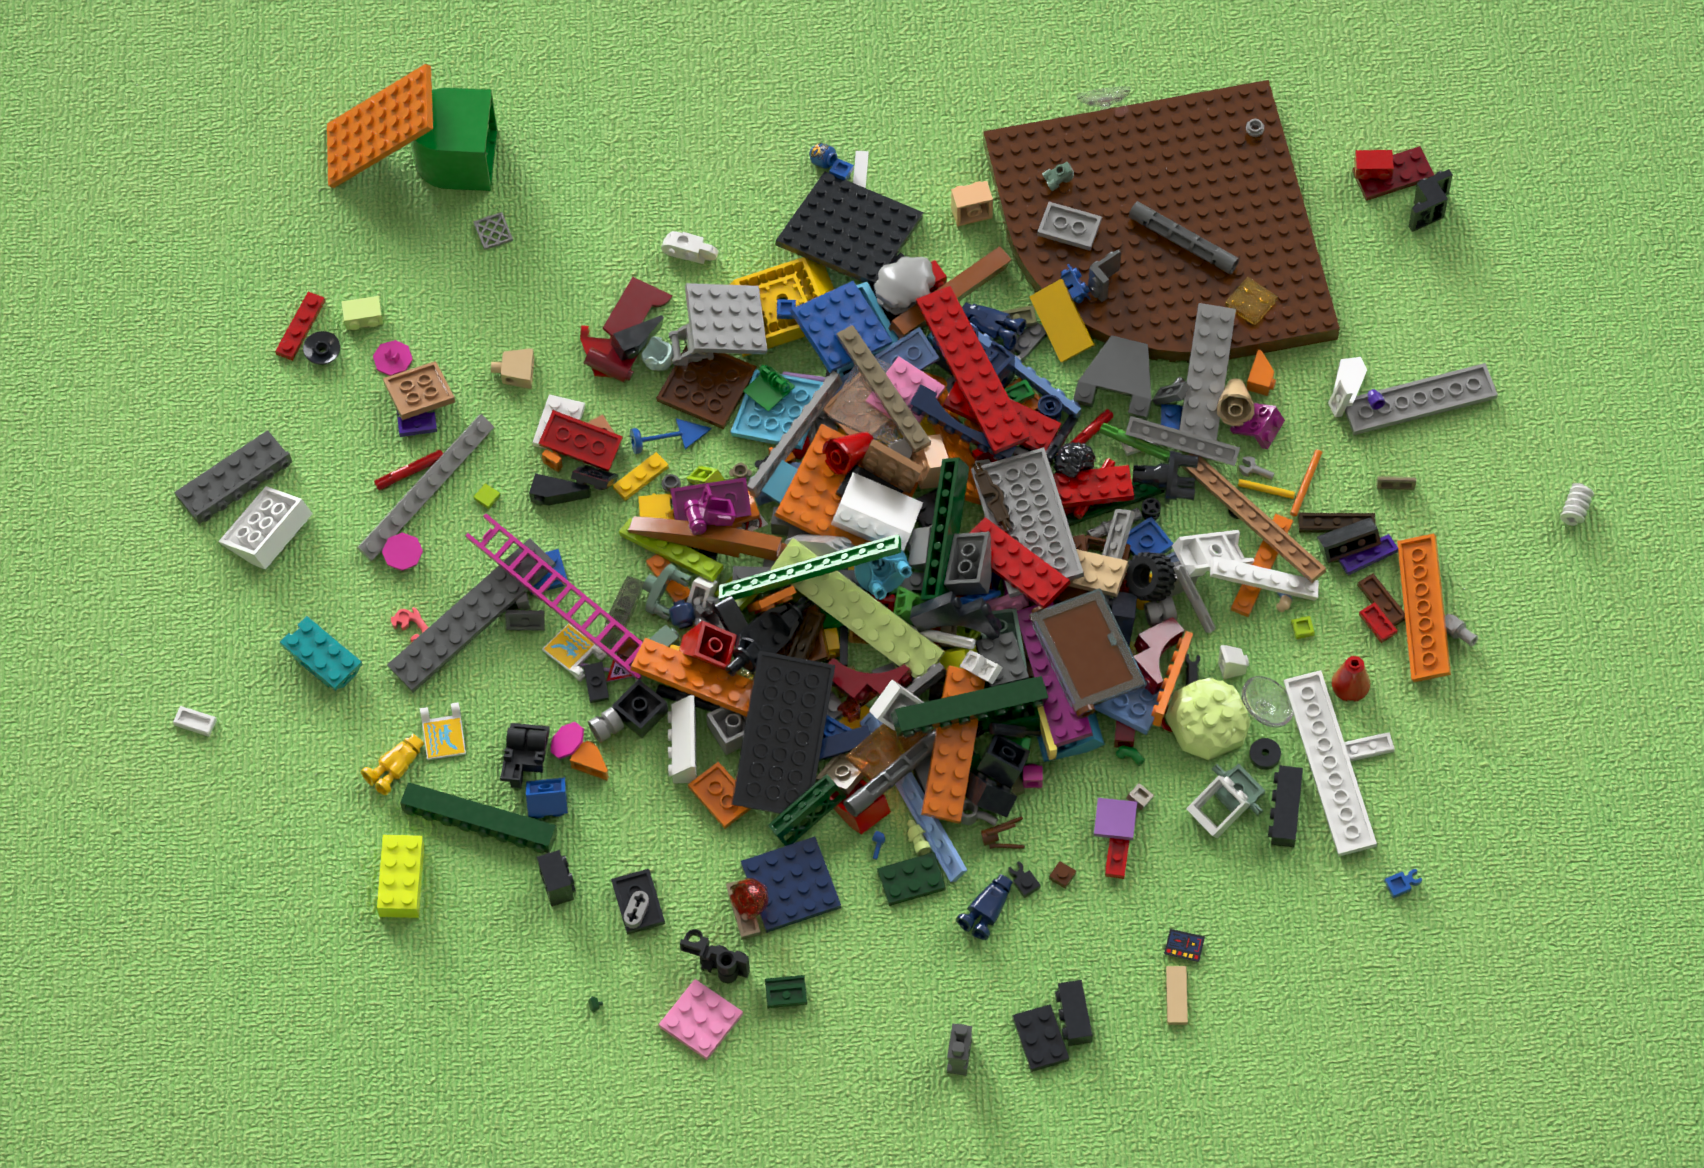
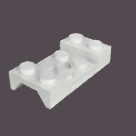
M1239 530L1179 537L1172 545L1180 563L1185 566L1190 577L1203 576L1206 571H1210V560L1213 556L1252 565L1254 562L1253 558H1245L1238 546Z

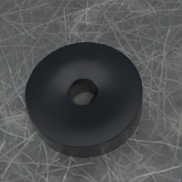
M1261 738L1251 745L1249 758L1255 767L1268 770L1274 768L1279 763L1281 749L1274 740ZM1267 752L1268 755L1264 756L1262 755V753Z

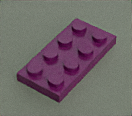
M746 477L670 489L675 520L688 521L684 512V504L692 499L699 501L706 484L710 487L712 497L731 500L735 511V518L752 515Z

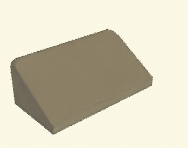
M1376 477V487L1378 489H1415L1416 477Z

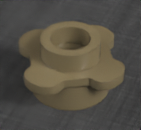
M740 462L729 471V475L735 479L747 478L752 475V471L744 463Z

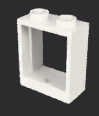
M1219 775L1186 808L1216 838H1219L1250 806L1246 801L1248 799L1246 794L1241 790L1237 791L1233 787L1235 783L1227 776L1224 778ZM1224 786L1241 804L1217 827L1200 808Z

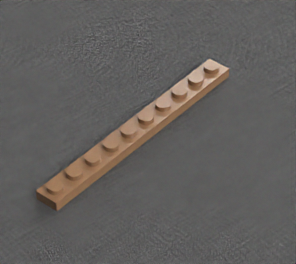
M1198 456L1197 468L1181 466L1311 583L1326 572V567L1201 456Z

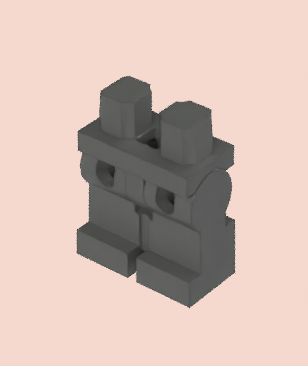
M952 1023L947 1054V1073L967 1076L972 1044V1026Z

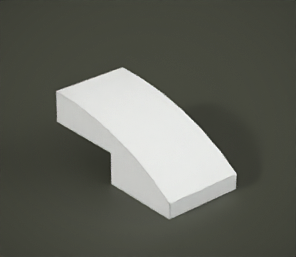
M969 650L960 665L963 669L991 684L995 682L1003 668L972 650Z

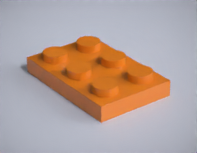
M719 762L688 784V788L724 829L751 810L750 808L731 805L735 780Z

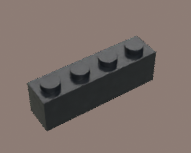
M1279 765V771L1274 773L1273 784H1277V789L1272 791L1271 800L1275 802V808L1270 810V819L1273 820V826H1269L1268 829L1271 845L1295 846L1303 768Z

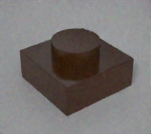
M1059 861L1049 875V879L1066 889L1076 875V870Z

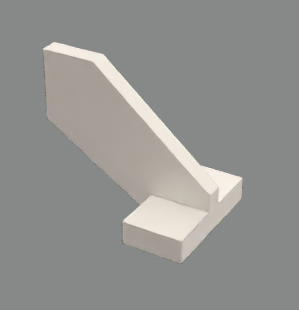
M1361 357L1341 359L1339 362L1333 394L1328 402L1335 417H1342L1346 407L1352 406L1367 371Z

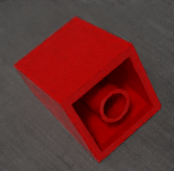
M702 621L683 635L679 651L725 670V667L730 664L737 635Z

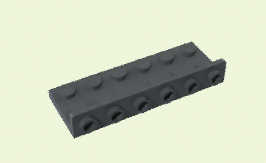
M267 430L175 491V496L196 522L201 524L208 521L217 512L226 509L233 501L241 499L248 491L256 489L263 481L271 479L281 469H286L292 463L291 455L281 447Z

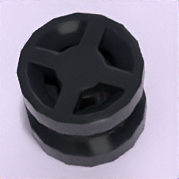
M1155 498L1144 500L1141 511L1142 517L1145 520L1152 517L1156 521L1160 516V502Z

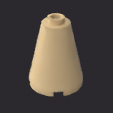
M1229 380L1221 395L1222 398L1217 403V415L1225 424L1241 426L1243 422L1252 419L1255 409L1254 403L1242 380Z

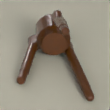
M1020 816L995 827L981 830L984 846L989 845L990 849H1024V845L996 843V841H999V832L1016 827L1014 823L1023 820V817Z

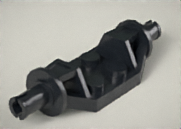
M802 596L795 604L785 602L782 606L763 611L737 635L736 646L732 653L734 660L725 667L726 672L730 669L731 671L728 674L735 676L742 667L746 670H752L756 666L759 650L776 654L790 641L798 625L803 622L802 612L811 605L810 600L805 603L808 598Z

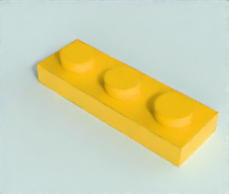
M655 452L613 485V489L626 501L667 470L669 465Z

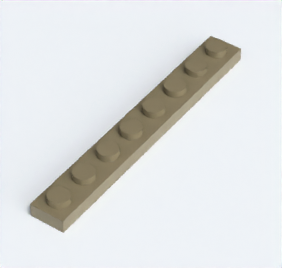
M851 325L838 332L836 337L914 453L931 445V440L855 327Z

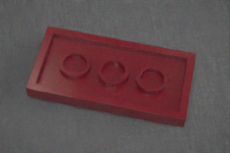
M1421 146L1393 155L1394 170L1392 178L1384 180L1379 178L1356 179L1365 200L1368 201L1417 185L1421 179H1428L1434 176ZM1353 167L1352 173L1355 177V168Z

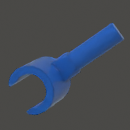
M876 831L872 838L873 841L877 842L873 855L875 860L878 859L881 845L885 842L884 834Z

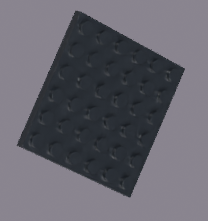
M824 171L776 239L775 245L863 283L868 282L870 286L874 287V284L879 279V270L884 265L893 262L923 218L924 212L850 181L834 177V175Z

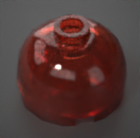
M745 878L730 887V890H732L730 900L739 914L745 913L748 916L746 918L754 919L766 909L769 901L768 892L765 885L753 878Z

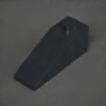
M662 315L613 333L611 345L621 361L633 359L649 343L650 338L655 336L661 329L664 319Z
M535 473L529 496L530 502L536 505L550 506L590 498L591 489L589 485H582Z

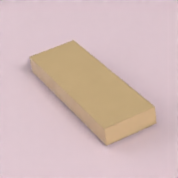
M1166 966L1167 1025H1187L1186 966Z

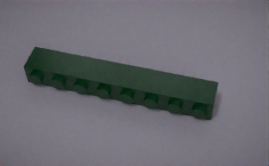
M959 457L942 459L921 594L923 602L950 592L944 585L953 537L954 534L960 533L969 474V466Z
M1039 676L894 709L891 717L897 737L904 735V738L914 736L917 732L922 731L923 734L932 732L934 728L938 727L947 729L952 727V724L959 723V725H965L970 723L971 720L978 719V721H982L995 714L996 717L1006 715L1009 711L1014 710L1015 713L1024 711L1026 707L1030 706L1039 708L1044 705L1049 697L1043 678Z
M409 782L400 802L402 811L408 815H419L428 821L436 820L445 826H457L463 831H474L480 836H491L504 843L508 841L520 848H532L538 853H550L557 836V827L554 824Z

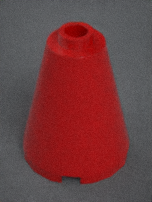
M861 432L829 439L824 443L822 453L826 454V465L835 474L844 475L849 473L864 458L874 437L868 432Z
M1358 656L1347 658L1332 677L1333 692L1343 701L1354 700V702L1363 699L1369 692L1371 683L1364 661Z

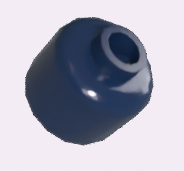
M684 600L674 602V606L669 609L672 625L678 627V629L693 626L696 616L692 603H685Z

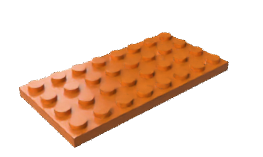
M422 65L327 123L328 186L332 188L337 187L433 129L430 65Z

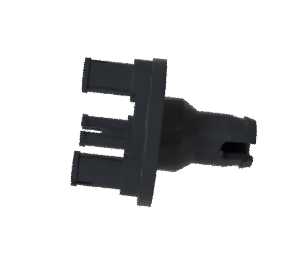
M1170 451L1168 464L1160 463L1156 466L1134 465L1132 482L1153 485L1158 490H1165L1164 504H1169L1170 500H1177V498L1194 501L1195 477H1181L1177 473L1180 466L1197 468L1198 456L1181 455L1179 452Z

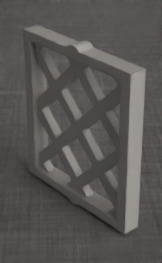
M502 212L473 221L484 250L513 241ZM499 217V219L497 220V222L491 220V219H494V218ZM487 221L485 226L479 224ZM489 223L495 224L493 229L487 227ZM497 226L503 227L501 232L496 231ZM485 230L491 231L489 236L484 235ZM493 233L499 235L497 239L491 238ZM502 236L507 238L505 240L499 241ZM490 240L495 242L493 244L487 245Z

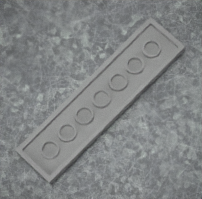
M1203 303L1198 304L1187 375V384L1190 388L1186 392L1179 428L1181 431L1217 440L1220 417L1217 415V403L1224 391L1236 309Z
M1486 363L1378 390L1386 402L1378 410L1372 409L1368 402L1367 394L1356 396L1352 406L1346 407L1345 413L1353 435L1496 399L1498 394Z

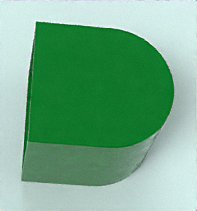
M433 89V129L411 142L418 174L428 184L441 189L491 191L498 132L492 89Z

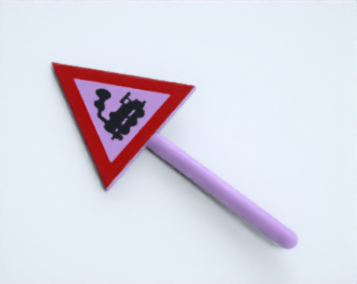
M614 660L612 661L611 668L604 667V671L609 672L606 682L634 677Z

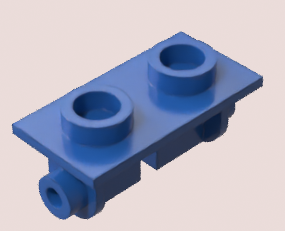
M1067 264L1069 270L1065 269L1061 272V279L1064 280L1067 288L1073 285L1068 290L1073 301L1081 303L1084 297L1090 300L1091 298L1088 294L1090 289L1085 282L1082 283L1080 280L1082 277L1081 273L1077 268Z

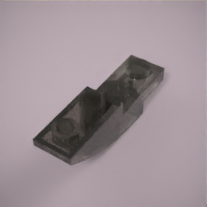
M628 575L609 612V615L625 628L630 617L632 618L644 581ZM608 620L605 622V627L610 623ZM614 626L602 639L601 643L607 648L612 649L623 637V633Z

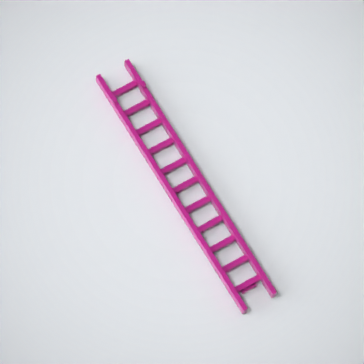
M485 513L483 515L484 519L494 529L490 528L482 537L483 541L481 543L469 533L465 535L466 539L617 662L619 666L623 667L637 680H641V675L631 671L630 665L634 661L643 642ZM498 532H501L509 540L494 555L485 546ZM514 543L523 552L508 566L499 558ZM529 555L537 564L522 578L514 569ZM543 567L552 575L537 590L528 582ZM558 579L566 588L551 602L543 593ZM572 591L580 599L566 614L557 605ZM586 602L595 611L580 626L571 617ZM601 615L610 623L595 638L586 629ZM615 626L624 635L609 650L601 641ZM628 639H631L638 648L624 662L615 653Z

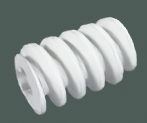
M1580 483L1572 484V488L1569 491L1570 494L1567 496L1565 506L1560 515V519L1567 525L1574 526L1584 522V516L1587 515L1586 510L1589 509V504L1592 501L1591 497L1594 496V492Z

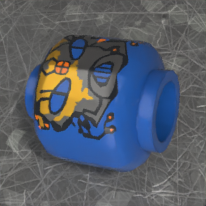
M817 143L810 149L809 155L813 165L828 169L837 160L836 150L830 145Z

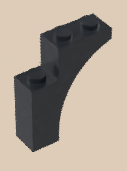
M953 591L912 607L910 620L919 633L940 626H962L979 631L994 640L999 638L1000 629L1002 628L1000 620L993 615L991 606L988 603L986 604L982 597L962 605L960 598L956 597Z

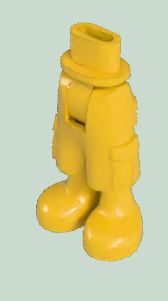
M415 734L409 739L405 738L404 741L396 745L391 751L386 752L378 760V767L373 770L369 767H364L360 771L362 777L370 786L375 784V789L385 796L391 792L390 785L392 781L400 779L407 771L408 766L420 753V748L424 745V742ZM385 771H389L383 779H379Z

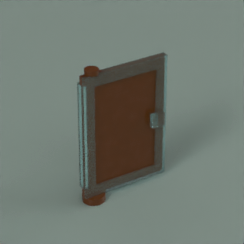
M1101 588L1045 609L1042 606H1038L1031 611L1032 614L1029 617L1032 621V626L1078 719L1092 715L1096 711L1095 705L1147 685Z

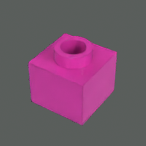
M1028 764L1023 767L1022 779L1024 788H1042V766Z

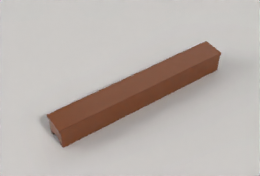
M999 246L937 290L951 286L958 301H961L1004 271L1012 259ZM915 304L892 320L888 329L890 331L893 330L899 337L898 340H900L918 327L922 328L927 323L919 307Z

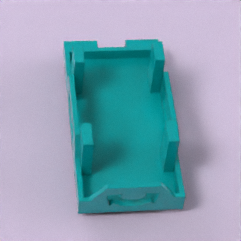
M306 616L297 625L298 630L293 634L288 633L280 641V645L292 654L299 664L318 680H321L327 687L330 686L335 691L339 688H344L357 675L360 667L363 665L362 661Z

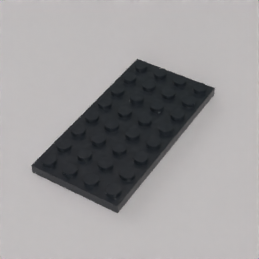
M758 651L731 805L781 814L815 784L835 665Z

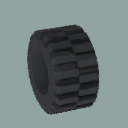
M1141 552L1138 555H1134L1132 557L1133 560L1128 562L1127 574L1124 576V579L1127 580L1125 585L1126 588H1129L1128 592L1134 594L1137 599L1144 601H1160L1166 599V596H1170L1171 590L1175 588L1174 582L1177 580L1174 571L1175 565L1173 562H1170L1171 559L1160 553ZM1150 571H1152L1151 583L1149 582Z

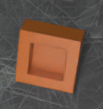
M548 449L542 453L545 465L557 472L562 469V459L558 453L551 452Z

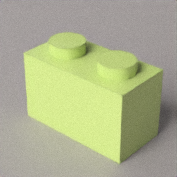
M379 296L342 301L346 330L376 327L383 324Z

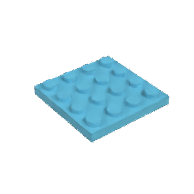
M755 369L750 383L760 375L759 370ZM780 374L792 383L795 388L769 412L745 394L731 429V435L778 445L782 435L788 432L792 422L799 417L803 407L808 405L813 394L820 389L823 382ZM809 429L795 446L796 449L802 450Z

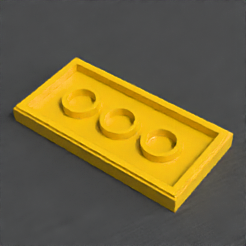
M1063 279L1029 296L1061 363L1094 346Z

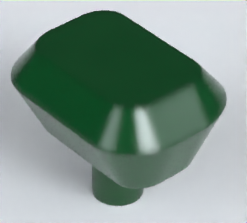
M591 996L588 1001L590 1010L593 1013L603 1005V1002H598V998Z

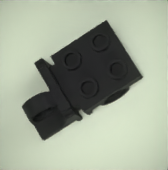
M510 724V728L507 730L506 749L503 756L504 761L500 781L510 782L511 788L521 789L523 771L543 773V762L550 732L549 726Z
M697 929L689 930L684 939L680 941L681 951L700 956L701 970L703 971L706 969L711 973L712 968H716L718 970V977L723 983L729 984L734 982L738 975L748 978L750 973L749 956H746L745 953L741 951L733 952L721 945H710L709 938L703 937L702 932ZM692 936H698L700 938V941L695 943L690 942L689 938Z

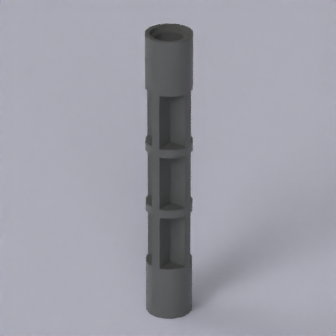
M1138 201L1131 208L1129 218L1141 225H1145L1150 230L1212 265L1214 264L1217 268L1232 274L1237 267L1238 257Z
M936 728L921 738L907 752L899 756L886 769L878 773L864 787H861L845 800L844 806L852 816H858L883 793L891 789L894 784L931 756Z

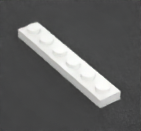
M1215 556L1210 560V577L1314 601L1318 598V580L1311 583L1305 577Z

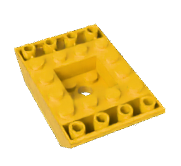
M804 257L735 279L729 284L759 286L767 349L806 337L795 319H777V299L784 297L787 300H796L797 307L834 290L825 266ZM742 354L743 357L748 356V355H751V354Z

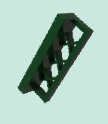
M826 774L768 824V827L785 846L793 844L847 796ZM837 791L839 795L830 800V796ZM823 806L821 811L815 813L817 807ZM808 819L806 824L800 826L801 821ZM789 832H793L792 836L787 840L783 838Z

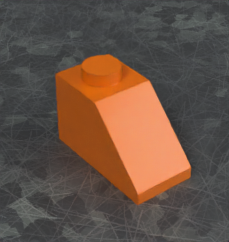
M1258 350L1247 381V390L1268 396L1269 391L1274 390L1276 379H1274V370L1261 350Z
M590 741L583 742L570 759L571 768L607 781L609 778L608 769L598 747Z

